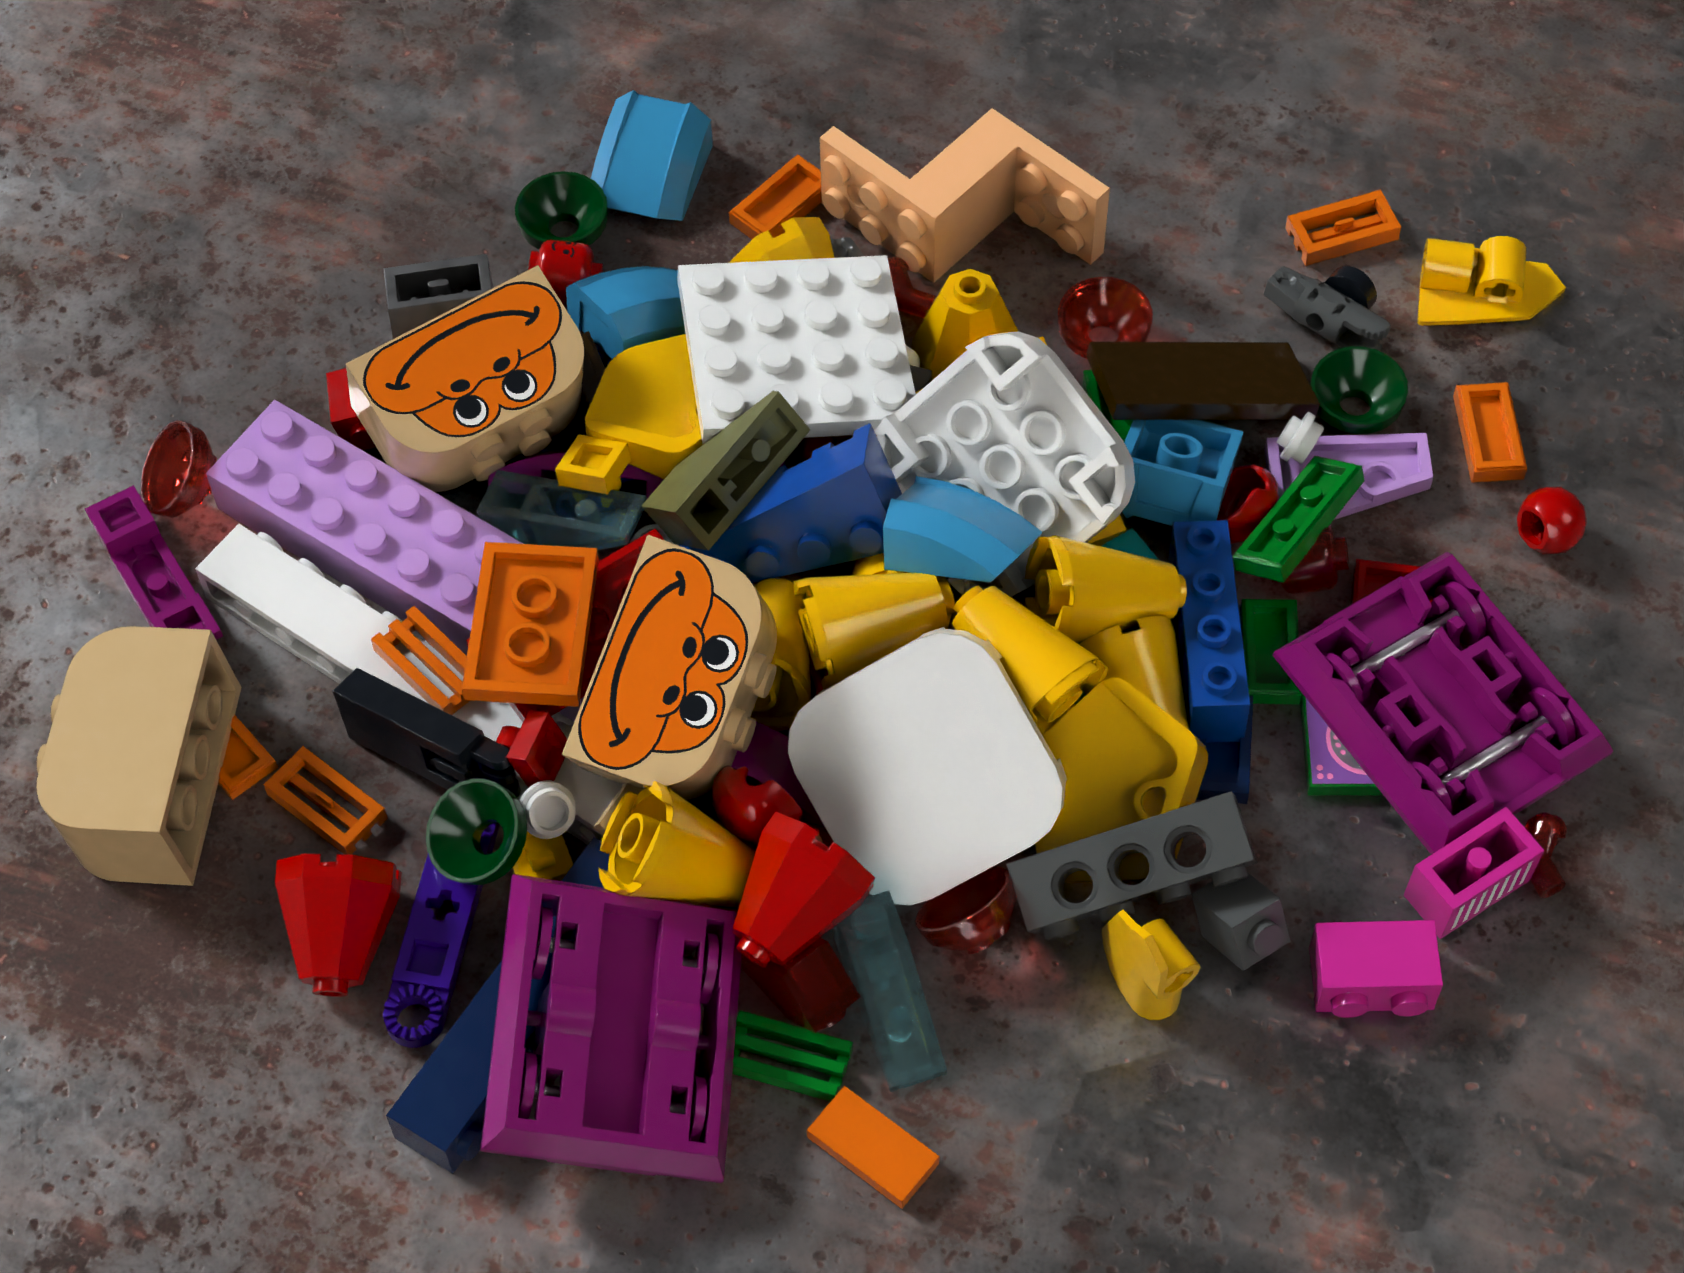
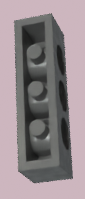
M1231 791L1007 863V867L1027 931L1034 934L1044 932L1045 939L1052 940L1079 931L1077 921L1096 914L1100 915L1102 923L1109 922L1123 909L1128 915L1135 913L1133 903L1155 896L1158 905L1188 897L1192 895L1189 885L1212 878L1214 887L1242 880L1248 877L1246 867L1258 862L1237 798ZM1189 835L1201 837L1206 845V854L1202 862L1194 867L1179 865L1175 858L1177 843ZM1133 853L1144 854L1149 862L1148 876L1140 884L1126 885L1119 874L1122 860ZM1076 871H1086L1093 881L1091 895L1081 903H1071L1064 893V883L1067 877Z

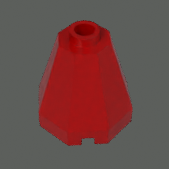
M778 812L773 814L762 830L732 928L733 934L740 939L736 949L746 958L763 968L770 961L783 966L857 910L873 889L875 877L848 851L834 842L829 847L816 839L819 834L818 831L806 823Z
M306 853L279 859L276 864L275 886L299 980L304 984L313 985L312 994L327 997L347 996L348 987L363 985L400 897L402 872L399 869L396 870V865L393 862L351 854H337L336 862L320 863L321 854Z

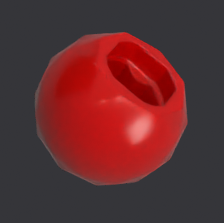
M1545 487L1535 490L1522 502L1517 515L1519 535L1530 548L1541 554L1566 553L1575 547L1582 539L1587 525L1585 507L1575 494L1562 487Z

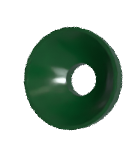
M552 172L534 179L522 189L515 204L516 222L525 240L537 249H540L546 240L591 245L601 236L607 223V199L602 188L594 180L576 172ZM561 221H570L579 227L569 237H557L550 232L551 228Z
M1362 346L1339 348L1328 353L1314 368L1310 386L1320 403L1318 415L1330 426L1352 434L1374 433L1390 426L1401 414L1408 395V381L1398 363L1385 353ZM1348 397H1358L1367 402L1370 410L1363 415H1350L1341 408L1340 402Z
M484 778L459 782L439 798L431 811L427 823L426 846L432 864L446 878L462 884L484 885L496 881L515 865L522 853L527 834L526 814L516 796L497 782ZM500 823L504 831L503 842L497 851L485 855L480 845L481 835L489 825Z

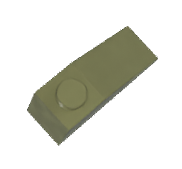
M772 391L676 465L642 504V508L674 544L709 551L809 433L810 429L779 391Z

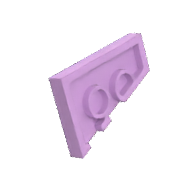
M1427 433L1320 436L1302 464L1292 458L1287 462L1280 458L1284 447L1276 443L1279 437L1266 438L1264 449L1266 468L1274 475L1278 483L1279 498L1314 456L1362 466L1365 481L1335 519L1429 490L1433 481Z

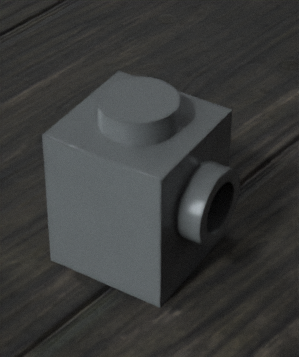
M1249 873L1247 878L1219 887H1214L1212 881L1192 893L1202 937L1242 971L1290 942L1280 898Z

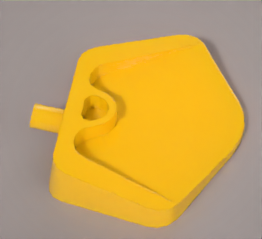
M686 334L640 344L616 355L604 370L585 416L586 436L628 443L631 457L628 464L662 479H665L676 465L703 445Z
M1108 678L1101 681L1043 734L1056 760L1061 759L1067 781L1064 806L1051 831L1035 843L1037 854L1195 803L1208 764L1206 746L1189 729L1128 682L1120 678ZM1182 838V839L1177 843V845H1176V848H1175V858H1176V859H1177V856H1178V853H1179V850H1180V847H1181L1183 838ZM1133 853L1126 856L1119 867V874L1123 882H1143L1149 873L1148 859L1141 853ZM1076 871L1067 877L1065 883H1093L1086 871Z

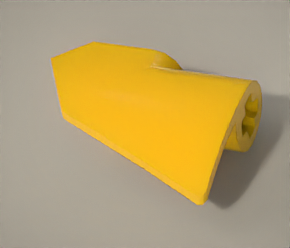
M1509 236L1491 237L1483 241L1480 248H1475L1472 243L1427 238L1421 266L1417 323L1421 326L1530 320L1564 293L1566 287L1547 263L1526 261V246L1516 238Z
M1123 909L1102 928L1103 947L1109 968L1120 992L1132 1010L1140 1017L1148 1020H1162L1170 1017L1178 1008L1182 989L1199 973L1200 964L1164 919L1152 920L1141 927Z

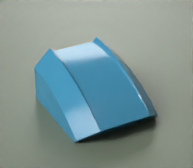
M634 90L617 98L605 127L591 179L602 188L606 196L607 208L657 219L682 221L713 146L711 119L691 102L688 104L640 95Z
M649 266L621 268L584 278L566 287L567 312L579 331L582 330L584 333L589 331L593 342L611 359L630 347L685 334L677 281L678 270Z
M1133 420L1124 443L1133 459L1135 485L1130 502L1122 513L1126 518L1137 516L1170 526L1173 525V522L1216 521L1244 432L1201 420Z
M916 476L912 486L897 499L891 498L883 525L884 570L923 573L991 583L1043 532L1021 515L978 492L949 482Z

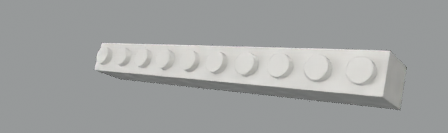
M238 523L195 568L207 599L338 684L356 668H359L428 703L373 649L371 638L379 632L384 636L389 632V624L396 619L400 622L402 620L388 611H384L381 614L366 604L364 598L352 587L345 584L338 587L333 584L309 560L300 558L297 561L283 551L278 542L268 534L259 532L256 535ZM415 636L463 682L464 676L426 640L423 641ZM401 642L395 646L448 699L454 695ZM469 701L452 715L482 730L484 736L495 742L503 726L521 728L523 723L509 703ZM561 721L556 722L568 739L572 727ZM565 757L554 781L564 785L572 793L576 802V816L567 832L587 845L593 837L602 841L603 835L593 827L623 784L585 771ZM516 772V778L521 788V793L517 798L520 801L528 786Z

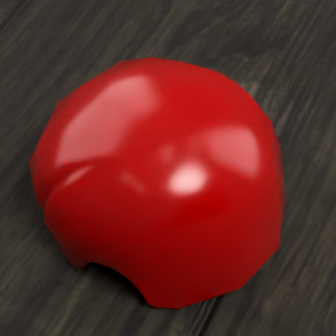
M1254 464L1239 466L1232 470L1217 520H1228L1231 543L1244 542L1279 500V488L1274 475Z
M726 766L716 775L714 780L712 806L717 818L734 836L744 842L758 845L762 830L775 812L798 821L802 818L800 806L777 782L768 780L761 785L751 786L746 782V776L749 772L746 766L740 767L737 770L731 766Z

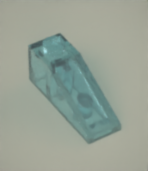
M497 470L476 512L480 519L524 544L586 547L602 550L629 543L644 512L642 504L647 498L646 495L611 490L606 495L559 486L558 480Z
M889 891L866 897L858 909L834 926V939L890 1092L947 1075V1069L910 945Z

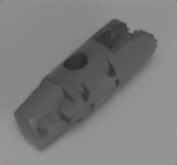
M1285 266L1278 269L1267 281L1264 296L1292 316L1293 320L1341 348L1362 346L1382 352L1383 345L1380 344V340L1386 338L1391 327L1390 323L1383 317L1378 316V314L1324 282L1298 273Z

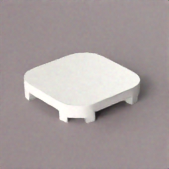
M1019 331L985 336L966 346V352L898 411L885 416L874 432L902 493L914 484L916 476L962 486L987 496L1021 515L1043 532L1039 537L1056 535L1087 543L1113 522L1130 502L1135 485L1133 459L1119 434L1057 354L1039 338ZM1034 542L991 583L958 578H949L947 581L962 595L979 585L983 590L990 586H996L1011 597L1035 585V579H1025L1026 564Z
M945 627L924 633L919 638L829 688L823 689L798 711L789 730L788 755L797 779L833 842L848 851L875 877L873 889L869 894L886 903L911 906L931 900L1031 847L1051 831L1064 806L1067 777L1061 759L1056 760L1000 662L1002 655L988 639L984 641L967 631L945 629Z

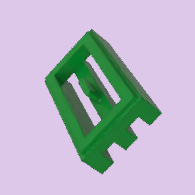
M739 1010L736 1020L732 1074L831 1102L840 1091L853 1052V1042ZM748 1033L753 1034V1035H757V1036H760V1037H764V1038H767V1039H771V1040H774V1041H778V1042H781V1043H785V1044H788V1045H792V1046H795V1047H799V1048H802V1049H806V1050H809V1051H813V1052H816V1053H820V1054H823V1055H827V1056H830V1057H834V1058H837V1059H836V1060L829 1059V1058H826V1057L818 1056V1055H815V1054H811V1053H808V1052H804V1051H801V1050H797V1049H794V1048H790V1047H787V1046H783V1045H780V1044H776V1043H773V1042H769V1041H766V1040H762V1039H759V1038H755V1037H752V1036H748ZM742 1050L776 1059L780 1063L794 1067L800 1066L828 1074L831 1077L829 1082L740 1057Z

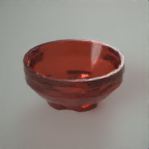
M1094 277L1076 283L1067 290L1061 298L1058 307V329L1062 340L1075 354L1087 359L1090 341L1094 342L1088 336L1091 330L1097 327L1112 329L1118 335L1117 340L1114 342H1146L1153 322V310L1145 294L1135 285L1114 277Z
M180 420L169 423L157 435L151 445L142 471L141 497L152 514L174 518L201 504L207 495L212 494L206 472L216 463L217 457L213 454L205 433L191 423Z
M993 866L943 894L926 901L917 913L915 920L921 935L932 946L948 950H967L969 954H974L989 948L995 940L1008 932L1010 928L1009 920L1016 905L1017 896L1008 870L1003 867Z

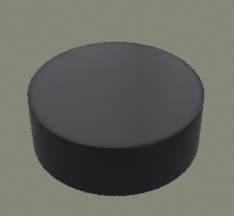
M1339 267L1324 282L1367 309H1370L1376 302L1377 291L1372 280L1363 271L1355 267Z

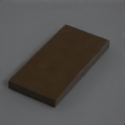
M1090 341L1086 357L1111 417L1114 420H1290L1293 415L1302 420L1308 411L1315 416L1318 413L1320 403L1289 342Z

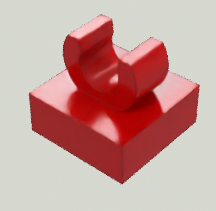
M529 710L521 728L503 726L496 742L509 749L506 758L529 788L540 781L555 780L565 759L562 752L567 738L549 712Z

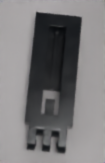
M356 668L333 690L350 739L446 789H450L462 781L484 778L501 784L513 793L516 798L519 797L521 788L516 778V771L506 758L509 749L484 736L482 730L359 668Z

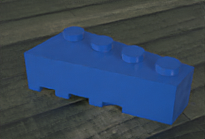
M871 423L854 430L853 438L836 446L830 442L812 451L810 459L790 469L785 465L779 467L709 551L684 545L679 546L733 565L743 572L751 583L884 553L883 525L891 498L897 499L902 492Z

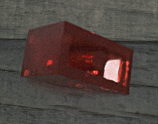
M817 939L783 966L770 961L763 968L746 958L743 954L741 956V968L789 1021L814 1033L838 1023L845 1016L846 1009L861 997L829 942L825 939Z

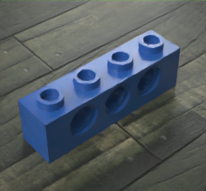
M1228 520L1173 522L1168 563H1172L1176 567L1178 574L1184 576L1187 586L1185 604L1178 609L1174 621L1189 730L1198 739H1206V743L1240 742V738L1245 737L1250 698Z

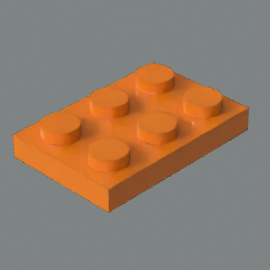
M485 542L462 683L464 700L579 707L599 564L597 548Z

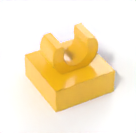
M578 434L555 468L559 486L574 488L581 498H586L589 492L603 494L604 501L611 503L621 488L620 476L631 460L628 443Z
M527 831L522 853L512 867L513 873L561 881L573 865L563 836L541 839Z

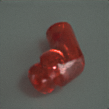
M900 257L888 258L898 310L924 319L937 296L913 288L908 274L909 266L905 260Z
M1540 812L1526 822L1525 828L1544 849L1530 881L1541 898H1548L1560 892L1566 885L1551 860V856L1555 846L1559 844L1558 838H1566L1567 826L1560 816Z

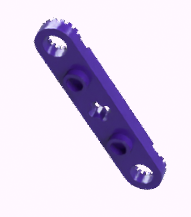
M500 823L489 825L481 835L480 845L485 855L492 854ZM429 854L426 858L383 1011L384 1023L390 1037L399 1045L408 1048H418L430 1044L443 1030L483 885L462 884L446 878L432 864ZM444 900H452L454 910L457 913H447L444 921H437L434 910L431 908H440ZM420 1004L430 1009L429 1020L424 1022V1026L419 1025L418 1029H415V1027L408 1029L406 1026L403 1028L398 1023L400 1013L410 1005Z

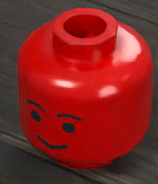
M546 240L541 245L539 251H531L528 270L537 265L540 267L565 308H567L566 287L576 281L603 273V263H594L593 251L589 245L584 243Z

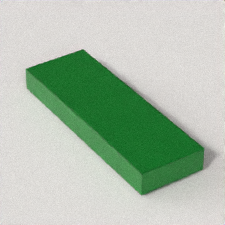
M1314 456L1234 553L1235 570L1284 583L1365 480L1362 466Z

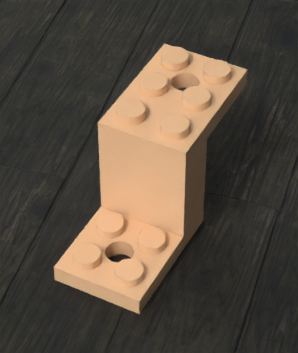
M993 108L911 179L835 126L820 137L822 204L827 211L838 219L843 218L859 229L870 243L881 245L894 254L908 270L919 272L933 283L1013 212L1018 214L1020 219L1028 226L1036 227L1054 239L1064 251L1077 255L1090 265L1104 253L1110 188Z

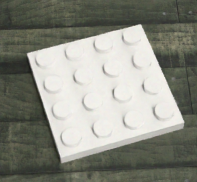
M887 255L678 265L677 281L702 444L725 429V427L772 391H779L809 427L810 431L804 438L853 435L854 430L871 423L875 431L885 416L894 414L916 395Z

